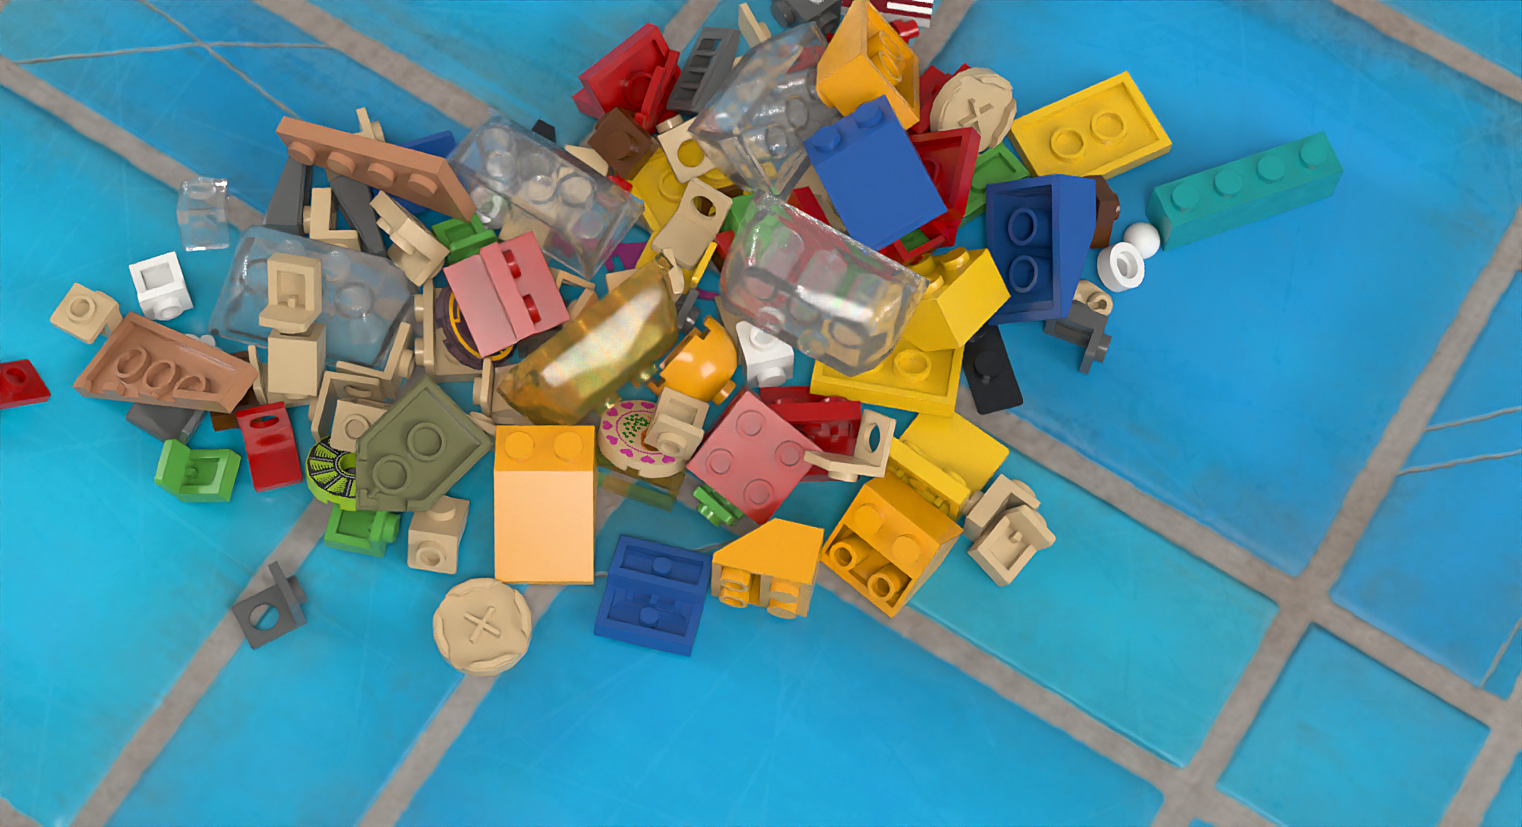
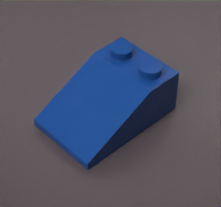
M885 94L873 101L860 105L855 112L831 126L819 129L812 137L802 142L817 175L863 259L948 211L908 132Z
M1053 174L987 184V248L1011 296L988 319V325H1006L1067 318L1096 229V179Z

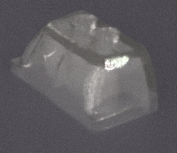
M815 21L783 31L750 48L687 130L699 149L716 169L740 189L756 194L765 210L780 208L811 165V160L802 142L812 137L819 129L831 126L844 118L836 107L833 109L828 108L816 92L817 65L829 44Z
M492 108L487 110L470 133L461 139L445 157L477 207L476 211L517 236L532 230L542 252L591 281L645 211L644 201L629 193L559 145L503 116Z
M758 188L748 205L724 259L719 290L722 306L729 313L846 376L853 377L874 369L893 352L931 281Z
M252 225L241 232L231 266L207 326L210 335L268 349V337L273 328L259 325V314L268 305L267 260L274 252L321 259L322 312L313 323L326 324V365L336 367L339 360L384 372L401 322L412 325L415 316V294H420L417 286L409 280L403 269L392 260L258 225Z

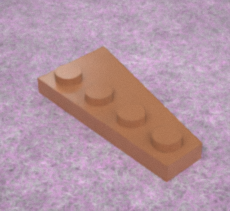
M283 116L275 131L288 148V155L302 164L320 166L468 224L477 209L445 158Z
M130 311L72 387L82 397L231 413L260 374L246 361Z

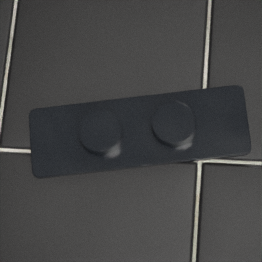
M987 320L965 343L962 358V367L977 412L980 415L1023 404V398L998 325H988Z

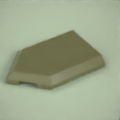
M425 374L356 440V511L427 512L495 443Z

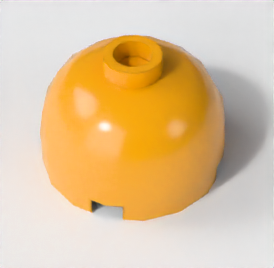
M711 315L703 318V323L707 327L703 332L694 327L659 365L662 369L659 373L661 379L657 381L654 377L650 376L645 386L657 397H659L664 386L705 403L712 401L718 406L736 387L731 377L738 366L737 347L726 329Z

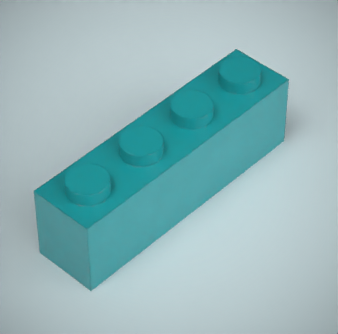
M1323 131L1153 188L1145 214L1150 224L1159 232L1160 246L1163 252L1330 197L1344 170Z

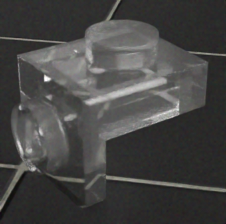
M198 177L191 181L180 183L176 214L182 247L185 251L223 249L230 246V233L227 221L230 201L228 178L212 179L209 177Z

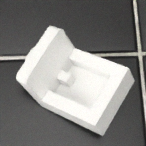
M175 251L129 265L138 301L145 318L152 321L156 319L161 321L170 320L179 316L184 310L194 308Z
M780 313L736 324V334L742 351V375L745 385L750 389L755 387H778L785 383L787 379L793 378L794 352Z

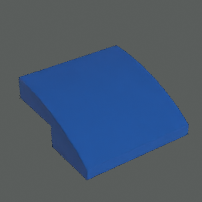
M620 535L608 572L607 587L595 621L594 635L691 657L711 581L713 556Z

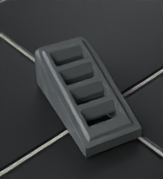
M703 27L670 94L666 106L667 110L687 118L698 116L699 119L720 120L741 35L740 30L735 28ZM715 40L721 41L717 49H713Z
M290 156L288 157L262 223V228L269 244L305 246V243H307V234L304 233L303 209L304 206H310L314 164L305 165Z
M343 175L331 180L330 188L332 189L337 208L349 228L358 231L363 251L376 272L382 274L388 271L387 264L389 261L380 227L376 224L378 221L377 214L370 205L373 199L369 185Z

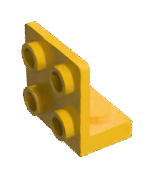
M955 411L953 418L919 413L899 439L893 436L885 471L890 470L957 523L962 517V511L976 491L983 490L1007 459L1009 449Z

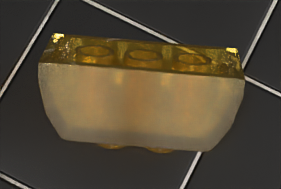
M663 252L659 253L514 366L497 387L496 391L510 407L534 425L576 426L593 412L601 418L622 401L621 397L617 394L630 382L637 389L659 371L654 363L667 354L678 340L676 306L665 279L674 268L672 263Z

